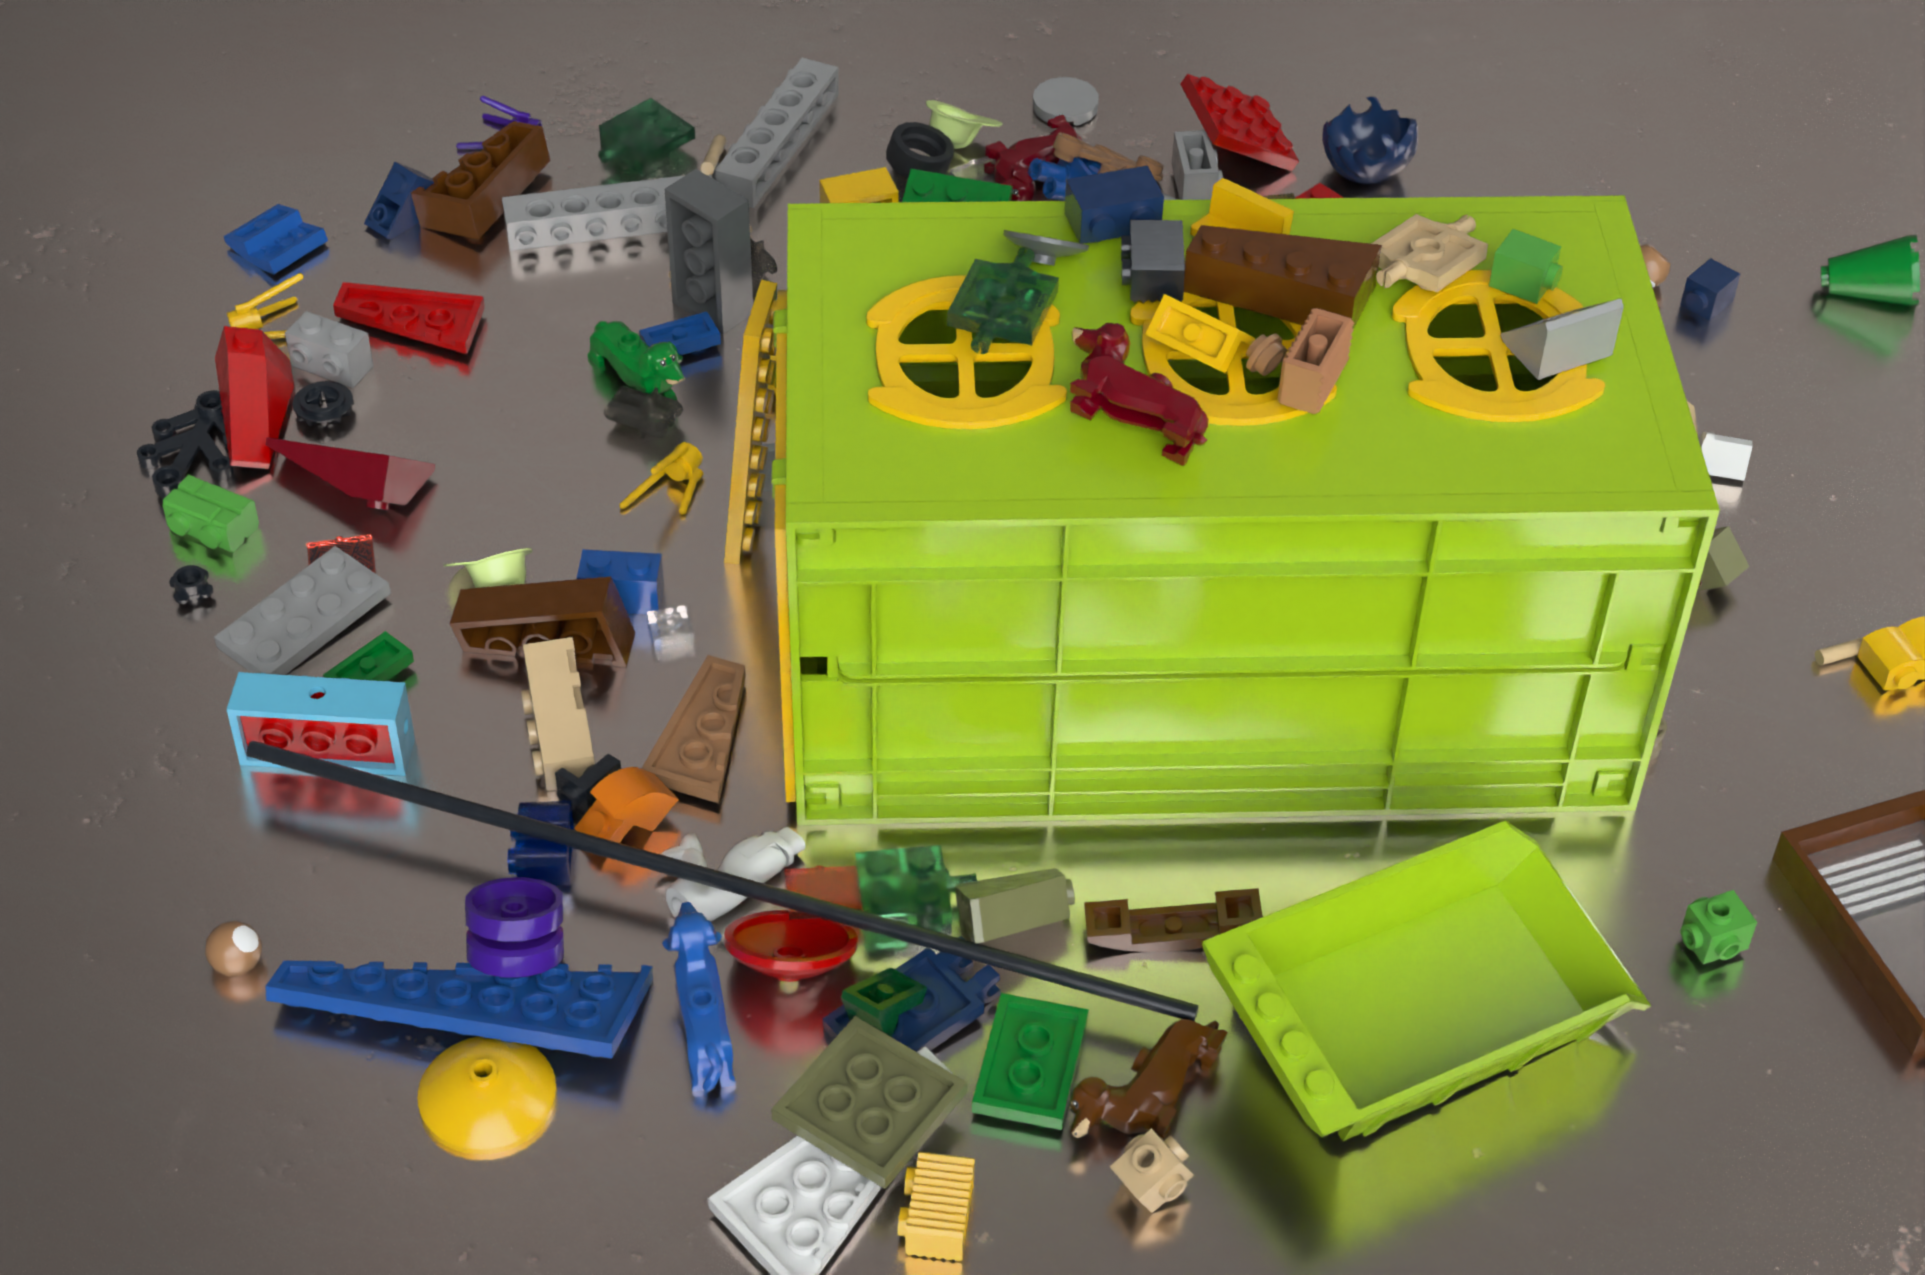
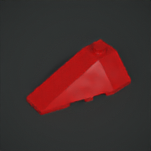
M224 326L215 355V364L230 466L268 469L274 450L265 445L266 438L278 439L294 389L290 359L262 330Z

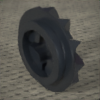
M321 381L309 384L299 390L293 398L292 405L298 421H306L309 427L317 423H321L326 427L329 422L340 424L342 417L350 416L354 401L351 391L343 384ZM322 400H326V403H328L326 408H320Z

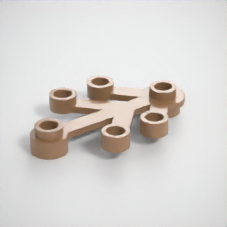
M1061 132L1058 133L1053 144L1055 148L1053 154L1062 160L1073 162L1074 157H1082L1102 163L1098 174L1148 165L1156 181H1162L1164 177L1162 174L1164 165L1147 156L1139 155L1137 162L1105 146L1095 144V147L1082 140Z

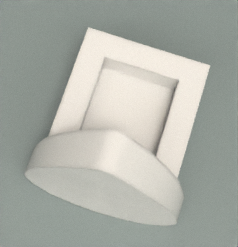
M1703 432L1699 438V443L1709 475L1744 481L1752 451V441L1715 435L1712 432Z

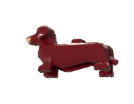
M1063 114L1048 120L1047 125L1050 128H1056L1050 135L1020 140L1012 144L1009 149L1001 141L986 146L985 156L989 159H994L996 163H985L984 173L994 174V180L998 184L1012 186L1013 195L1011 201L1033 200L1036 187L1034 180L1029 176V166L1035 158L1055 164L1059 162L1060 158L1053 154L1055 151L1053 144L1059 132L1082 140Z
M1105 323L1096 330L1073 328L1072 339L1074 344L1089 355L1081 364V379H1076L1070 383V393L1077 395L1070 401L1071 412L1091 421L1102 408L1107 416L1116 421L1160 431L1165 438L1174 443L1172 445L1167 444L1163 448L1162 456L1185 466L1194 445L1202 446L1207 441L1204 434L1208 428L1209 419L1199 403L1193 397L1173 388L1171 381L1166 376L1160 373H1152L1149 376L1124 364L1128 357L1131 343L1123 325Z

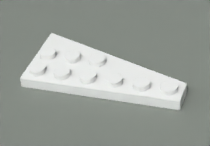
M926 1047L917 1052L951 1072ZM796 1136L708 1198V1205L713 1214L770 1275H819L882 1187L801 1137Z

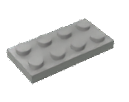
M334 546L214 636L216 646L251 673L286 675L390 595L389 583Z

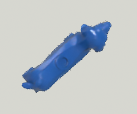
M684 902L680 907L678 916L674 920L673 926L670 927L668 938L663 940L662 945L668 951H678V958L673 965L679 1010L687 1037L692 1092H709L715 1088L718 1080L721 1088L736 1085L733 1071V1049L726 1024L716 959L709 951V946L720 942L722 934L716 931L711 921L707 920L703 913L697 912L690 902Z

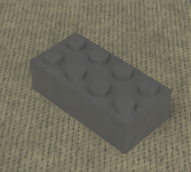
M695 169L664 189L672 303L691 315L707 311L719 332L725 334L747 319L753 307L749 200L719 183L714 178Z

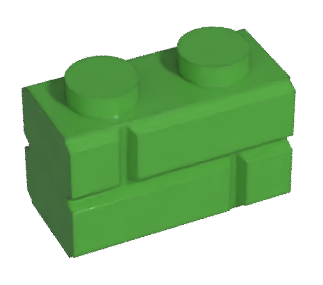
M188 475L178 484L177 490L173 489L163 499L162 505L166 523L170 530L180 536L188 534L200 539L204 545L212 549L219 547L234 553L244 543V538L248 539L258 528L259 520L253 500L191 475Z

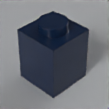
M1710 258L1687 277L1680 305L1711 321L1734 301L1741 274Z

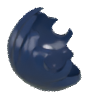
M1375 96L1367 97L1371 105L1368 110L1362 113H1355L1351 109L1350 104L1347 105L1329 123L1328 120L1325 122L1322 131L1324 150L1332 167L1342 177L1358 184L1369 185L1392 178L1407 167L1415 156L1418 146V125L1416 120L1399 117L1397 109L1383 110Z

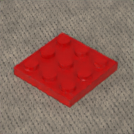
M1186 74L1180 85L1213 145L1289 171L1294 170L1299 163V159L1292 149L1293 144L1281 130V123L1273 116L1269 109L1270 104L1264 98L1258 95L1248 96L1233 86H1227V88L1220 86L1205 76L1198 78Z

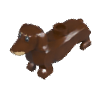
M1181 1019L1173 1022L1166 1028L1152 1050L1145 1046L1141 1049L1131 1068L1136 1075L1128 1084L1112 1086L1108 1085L1103 1079L1094 1076L1083 1079L1073 1089L1069 1102L1070 1111L1075 1114L1071 1134L1077 1138L1082 1137L1094 1125H1100L1101 1121L1104 1120L1126 1134L1147 1133L1152 1128L1165 1140L1171 1130L1169 1125L1177 1113L1174 1107L1182 1089L1188 1067H1191L1194 1061L1199 1059L1201 1062L1200 1068L1209 1072L1221 1053L1222 1044L1228 1032L1224 1029L1218 1030L1219 1023L1216 1020L1207 1025H1202L1188 1019Z

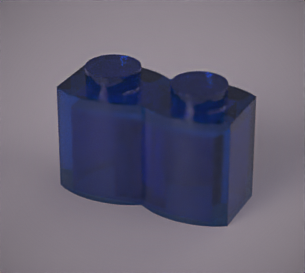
M571 800L519 803L518 815L574 830ZM510 830L511 841L516 842L515 848H508L507 862L509 874H516V877L543 880L555 886L571 885L573 848Z

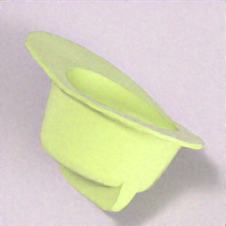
M926 101V106L932 110L929 125L942 131L949 137L954 145V149L965 148L970 145L983 125L1002 126L1000 121L967 113L944 102Z
M532 548L508 551L473 562L443 565L466 566L476 588L525 584V556L532 553Z

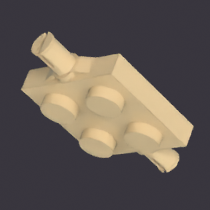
M1416 214L1371 243L1382 245L1379 268L1382 270L1377 273L1376 279L1380 286L1385 284L1384 288L1390 287L1399 279H1407L1418 284L1422 289L1438 292L1484 261L1487 255L1488 244L1468 235V233L1476 228L1475 220L1471 216L1468 218V215H1463L1454 223L1445 224Z

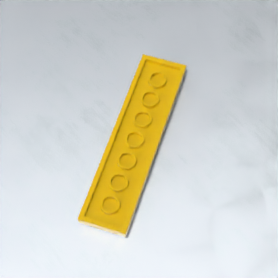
M765 280L760 282L743 334L724 562L731 564H740L743 551H751L755 529L751 528V525L753 523L759 524L763 508V501L757 500V497L762 496L766 475L759 473V471L764 470L768 455V447L762 446V442H767L771 426V419L765 418V414L770 413L774 390H769L767 387L773 384L776 372V361H772L770 355L775 356L776 354L773 313L777 310V283Z

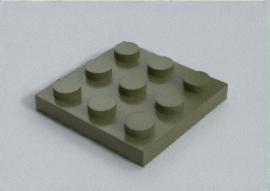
M855 1016L772 1107V1120L883 1189H886L967 1094V1082Z

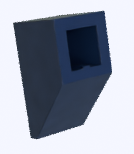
M394 162L364 224L390 240L418 224L419 220L411 192L418 187L427 189L434 184L433 179L418 170Z

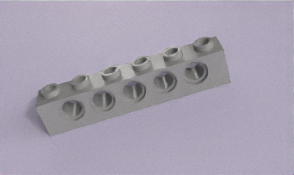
M801 58L797 65L788 71L786 79L780 87L774 89L772 97L766 105L760 107L756 118L745 127L739 140L730 146L728 154L722 162L717 163L712 178L734 192L741 194L749 200V207L754 208L839 95L838 67Z
M684 176L502 197L509 250L514 251L667 232L664 189Z

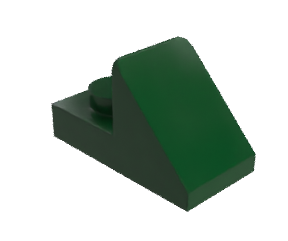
M890 967L844 989L841 1000L850 1021L856 1016L892 1037L899 1015L923 1003L927 987Z

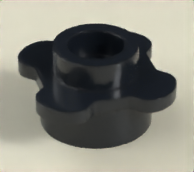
M187 565L179 568L169 580L170 587L175 588L176 591L174 600L177 603L185 604L189 601L192 602L210 597L214 589L207 582L209 578L208 571L196 565Z

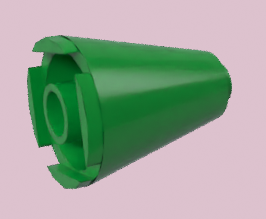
M1916 234L1828 258L1827 266H1820L1821 287H1828L1829 294L1905 306H1918L1919 299L1912 298V293L1920 292L1919 251L1911 249L1910 244L1918 242Z

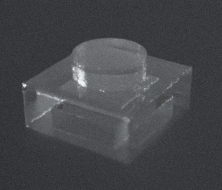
M686 605L647 612L648 626L655 651L694 645V633Z

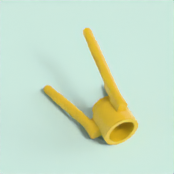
M298 273L253 299L235 305V310L226 312L230 327L263 328L260 317L295 304L298 299L293 296L257 309L255 306L301 281L304 278L303 274ZM287 330L267 331L264 333L270 339H285V332Z
M684 441L678 444L668 456L651 468L650 472L652 475L619 504L620 509L627 508L661 477L667 474L675 481L689 480L679 508V513L684 515L691 502L697 482L704 475L703 471L698 468L703 461L699 449L693 444Z

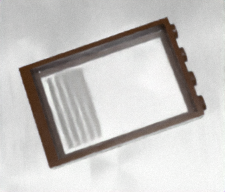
M1925 789L1782 831L1772 858L1911 1056L1925 1053Z

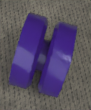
M526 877L501 878L478 885L465 896V923L469 928L466 934L467 961L474 969L487 975L504 978L527 977L544 973L556 967L564 958V929L560 926L563 923V893L555 885L543 880Z

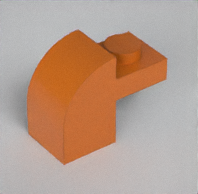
M638 767L623 768L606 776L590 791L597 800L574 829L620 843L633 825L653 832L679 799L654 773Z

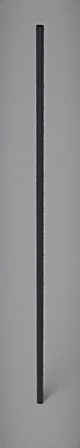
M254 740L247 747L248 757L1175 1018L1188 1019L1195 1022L1199 1009L1197 1004L979 943L975 944L972 941Z

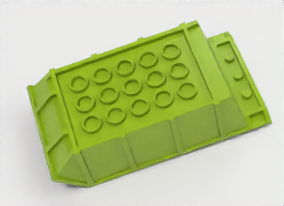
M1507 821L1492 825L1202 942L1212 973L1305 1123L1321 1137L1338 1131L1342 1141L1363 1133L1364 1137L1370 1135L1390 1120L1431 1102L1436 1106L1463 1088L1507 1069L1510 1072L1518 1070L1532 1058L1575 1039L1578 1043L1582 1042L1606 1023L1632 1009L1645 1011L1651 1006L1537 841Z

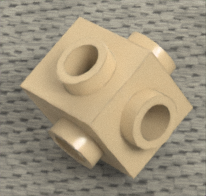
M1152 1128L1146 1134L1132 1139L1126 1146L1124 1154L1110 1166L1137 1200L1151 1213L1157 1210L1165 1201L1168 1202L1177 1198L1185 1190L1187 1181L1194 1176L1183 1163L1189 1157L1187 1152L1171 1135L1163 1140Z

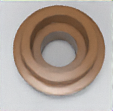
M1277 333L1268 337L1264 334L1259 336L1246 351V355L1249 357L1246 368L1251 372L1258 371L1262 376L1271 373L1281 363L1287 353V348L1281 344L1282 338Z

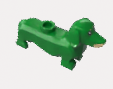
M599 321L590 336V351L587 354L588 358L599 368L604 366L602 356L608 359L621 379L629 387L638 390V404L648 414L658 409L656 397L663 393V400L667 404L677 400L676 394L671 388L674 384L685 380L679 365L682 362L683 356L678 354L677 348L671 341L649 346L640 339L637 333L632 332L621 321H611L609 323Z

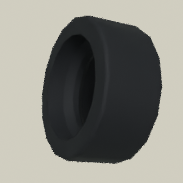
M906 122L898 125L892 132L886 149V160L890 167L906 178L909 177L910 169L946 175L954 155V145L949 137L942 131L919 122ZM909 148L920 150L930 156L918 154Z

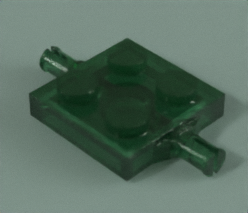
M1025 247L1019 248L1012 263L974 260L947 312V326L976 333L970 344L974 352L979 353L981 348V354H986L993 339L996 337L1032 346L1058 293L1059 277L1041 274L1030 269L1029 267L1035 259V253L1030 248H1027L1026 253Z

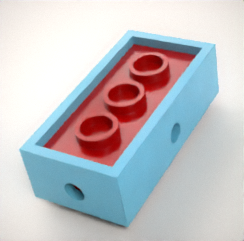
M238 672L226 709L240 765L287 768L248 757L247 747L254 740L372 774L406 775L415 735L406 684L404 682Z

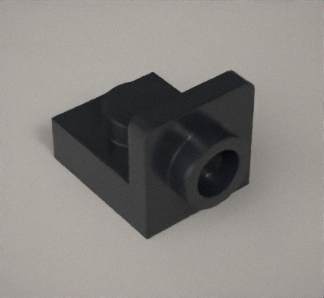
M608 753L596 764L589 766L579 778L566 769L560 768L555 772L558 799L567 809L576 810L585 815L597 800L590 791L606 776L620 770L621 761Z

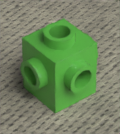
M1731 890L1710 898H1698L1688 905L1680 933L1686 947L1695 952L1702 964H1706L1718 959L1728 960L1739 952L1747 950L1757 921L1735 891Z

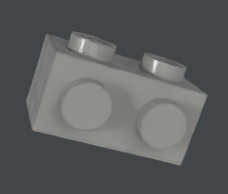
M1205 130L1174 132L1172 169L1180 200L1211 199L1213 184L1223 178L1222 171L1218 170L1216 149H1213L1211 140Z
M307 311L285 332L291 366L354 388L373 367L367 332Z

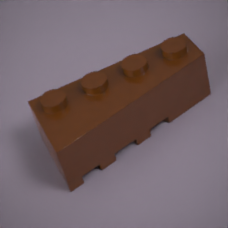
M512 121L482 143L483 149L481 151L471 154L467 153L458 159L460 165L448 174L442 170L432 177L434 184L427 189L418 187L412 191L411 196L420 227L480 239L504 212L502 197L520 195L551 161L543 127Z
M1201 225L1186 250L1184 292L1304 325V321L1307 320L1311 309L1318 308L1351 318L1354 322L1352 329H1354L1376 286V275L1378 273L1382 245Z
M611 576L460 589L449 623L463 652L515 657L517 651H524L523 644L573 637L576 663L593 664L594 658L612 660V666L627 667L636 634Z

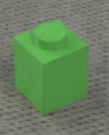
M1512 229L1495 252L1489 286L1537 304L1548 289L1553 291L1561 278L1563 266L1558 264L1561 246Z

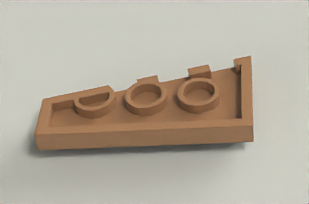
M707 655L641 769L654 773L671 790L719 804L746 678L745 665Z

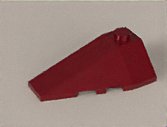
M266 438V446L349 496L367 499L366 507L389 510L390 503L407 505L435 471V464L391 455Z

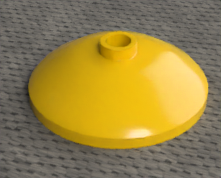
M477 1036L450 1046L430 1063L419 1083L417 1101L424 1126L438 1142L462 1153L477 1155L494 1154L510 1150L525 1143L544 1127L555 1107L557 1086L554 1071L549 1061L534 1046ZM481 1075H489L487 1077H479Z

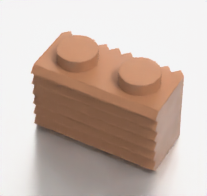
M1318 308L1311 309L1307 320L1301 326V331H1298V336H1295L1292 347H1289V351L1282 360L1277 399L1280 404L1312 414L1320 412L1350 358L1348 354L1351 351L1349 348L1351 346L1350 341L1354 325L1351 318Z

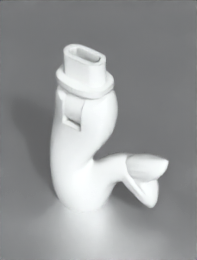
M784 827L777 832L767 830L761 832L762 836L754 835L733 846L724 856L718 871L765 883L780 873L784 866L791 865L794 861V855L803 851L806 845L803 838L789 827ZM695 833L685 835L681 840L680 846L669 848L661 853V855L707 867L702 846ZM678 878L666 891V901L674 918L678 916L682 903L690 902L697 912L703 913L707 920L713 921L734 909L747 898Z

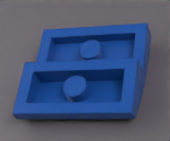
M280 204L273 206L224 236L226 244L241 257L272 274L279 272L328 241L324 228L304 223L299 210Z

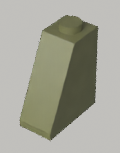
M1057 868L954 884L960 927L975 944L1069 919V905L1075 904L1071 879H1065V875Z

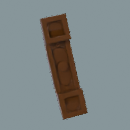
M1259 888L1216 891L1214 903L1129 909L1128 899L1084 902L1088 943L1111 949L1135 952H1170L1203 948L1202 942L1204 940L1263 917Z

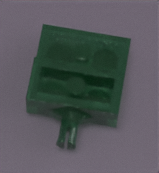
M649 98L599 125L600 146L603 150L598 152V157L604 164H608V162L617 158L645 178L670 164V152L695 139V127L654 99Z
M941 845L855 852V865L862 911L939 933L952 934V909L950 901L952 893H955L954 884L977 881L976 873L950 876L949 871L944 865Z

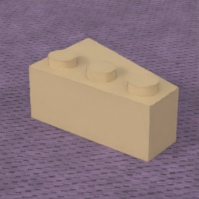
M573 637L523 644L529 690L521 691L525 715L533 714L534 720H528L526 723L530 745L538 744L539 750L532 751L536 776L544 775L547 792L557 790L555 772L560 768L566 769L579 778L589 766L595 764L586 710L580 690V676L576 668Z

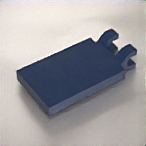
M925 948L895 969L927 987L923 1003L899 1015L892 1038L915 1052L920 1051L924 1047L931 1051L985 1013L984 1004L995 1000L1001 995V990L996 986V983L1000 981V975L990 965H986L965 982L959 975L974 967L972 960L944 952L936 954L932 949ZM844 1004L822 1018L824 1030L833 1039L850 1022Z

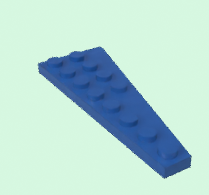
M284 960L266 984L265 989L267 1001L283 1003L293 1007L300 1006L329 1011L334 1014H348L371 1018L376 1021H390L414 1025L418 1028H432L456 1032L461 1035H474L498 1039L508 1043L516 1042L544 1047L549 1050H563L587 1054L592 1057L612 1059L653 982V966L641 965L640 972H612V964H599L598 972L569 971V964H558L544 973L527 977L504 978L482 973L474 969L469 963H456L455 970L428 969V962H414L413 969H384V962H369V964L360 965L354 969L344 968L343 964H336V961Z

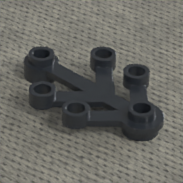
M211 390L200 394L196 399L193 410L169 419L155 421L151 429L154 440L157 443L145 444L138 448L137 457L139 465L145 469L158 467L162 463L161 456L181 449L172 465L161 467L152 475L155 492L162 499L173 489L177 490L178 484L185 479L184 476L199 450L209 462V470L213 479L223 481L233 476L234 469L233 466H230L229 457L222 454L209 435L213 425H215L223 435L224 448L228 453L220 391ZM195 424L193 429L177 435L176 430Z

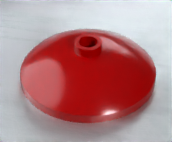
M795 910L765 911L746 915L731 922L724 932V946L738 962L763 975L785 982H796L801 979L815 977L841 966L856 953L858 943L857 933L851 926Z

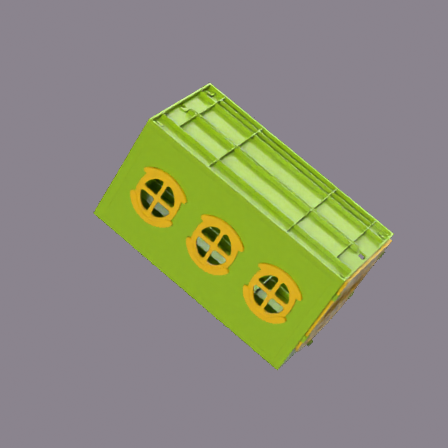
M1625 195L1270 199L1294 211L1290 235L1371 244L1416 214L1445 224L1454 223L1463 215H1468V218L1469 216L1473 217L1476 223L1475 230L1468 233V235L1488 244L1487 255L1484 261L1438 292L1422 289L1418 284L1407 279H1399L1388 288H1384L1385 284L1380 286L1376 281V286L1351 334L1352 339L1349 348L1351 351L1348 354L1350 358L1320 412L1316 414L1280 404L1277 399L1282 361L1266 376H1262L1258 371L1251 372L1246 368V363L1249 359L1246 351L1250 345L1244 342L1240 343L1226 373H1223L1145 335L1160 302L1156 300L1152 303L1147 300L1143 303L1141 300H1138L1134 303L1130 299V285H1122L1121 237L1095 243H1085V245H1089L1088 251L1071 256L1056 257L1055 266L1029 261L1031 252L1015 245L1003 235L1004 230L1079 243L1064 213L1065 201L788 204L787 290H777V310L773 313L774 346L776 347V438L771 482L772 497L775 499V553L786 802H796L797 825L1636 811L1720 509ZM1211 199L1164 200L1162 220H1183L1184 259L1186 258V250L1194 238L1190 234L1191 225L1209 213ZM1512 229L1561 246L1558 264L1563 266L1561 278L1553 291L1548 289L1537 304L1489 286L1495 252ZM1184 292V297L1181 301L1256 339L1263 334L1268 337L1277 333L1282 338L1281 344L1287 348V352L1289 347H1292L1295 336H1298V331H1301V324ZM1620 298L1622 300L1624 308L1612 356L1539 380L1533 376L1503 343L1500 334L1571 310ZM1105 323L1123 325L1131 343L1129 354L1124 364L1149 376L1152 373H1160L1166 376L1171 381L1173 388L1193 397L1199 403L1209 419L1208 428L1204 434L1207 441L1202 446L1194 445L1185 466L1162 456L1163 448L1167 444L1172 445L1174 443L1165 438L1160 431L1116 421L1107 416L1102 408L1091 421L1071 412L1070 401L1077 395L1070 393V383L1076 379H1081V364L1089 355L1074 344L1072 339L1073 328L1096 330Z

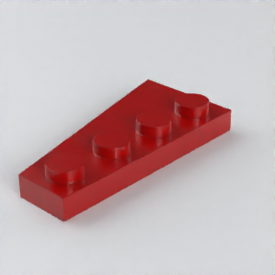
M343 282L334 301L333 309L336 317L467 354L485 309L484 296Z

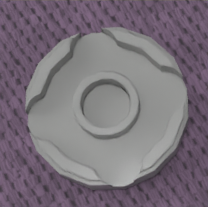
M1052 78L1040 83L1034 90V111L1038 117L1047 123L1048 120L1063 114L1067 122L1081 125L1091 120L1098 111L1099 95L1096 89L1088 82L1077 78Z

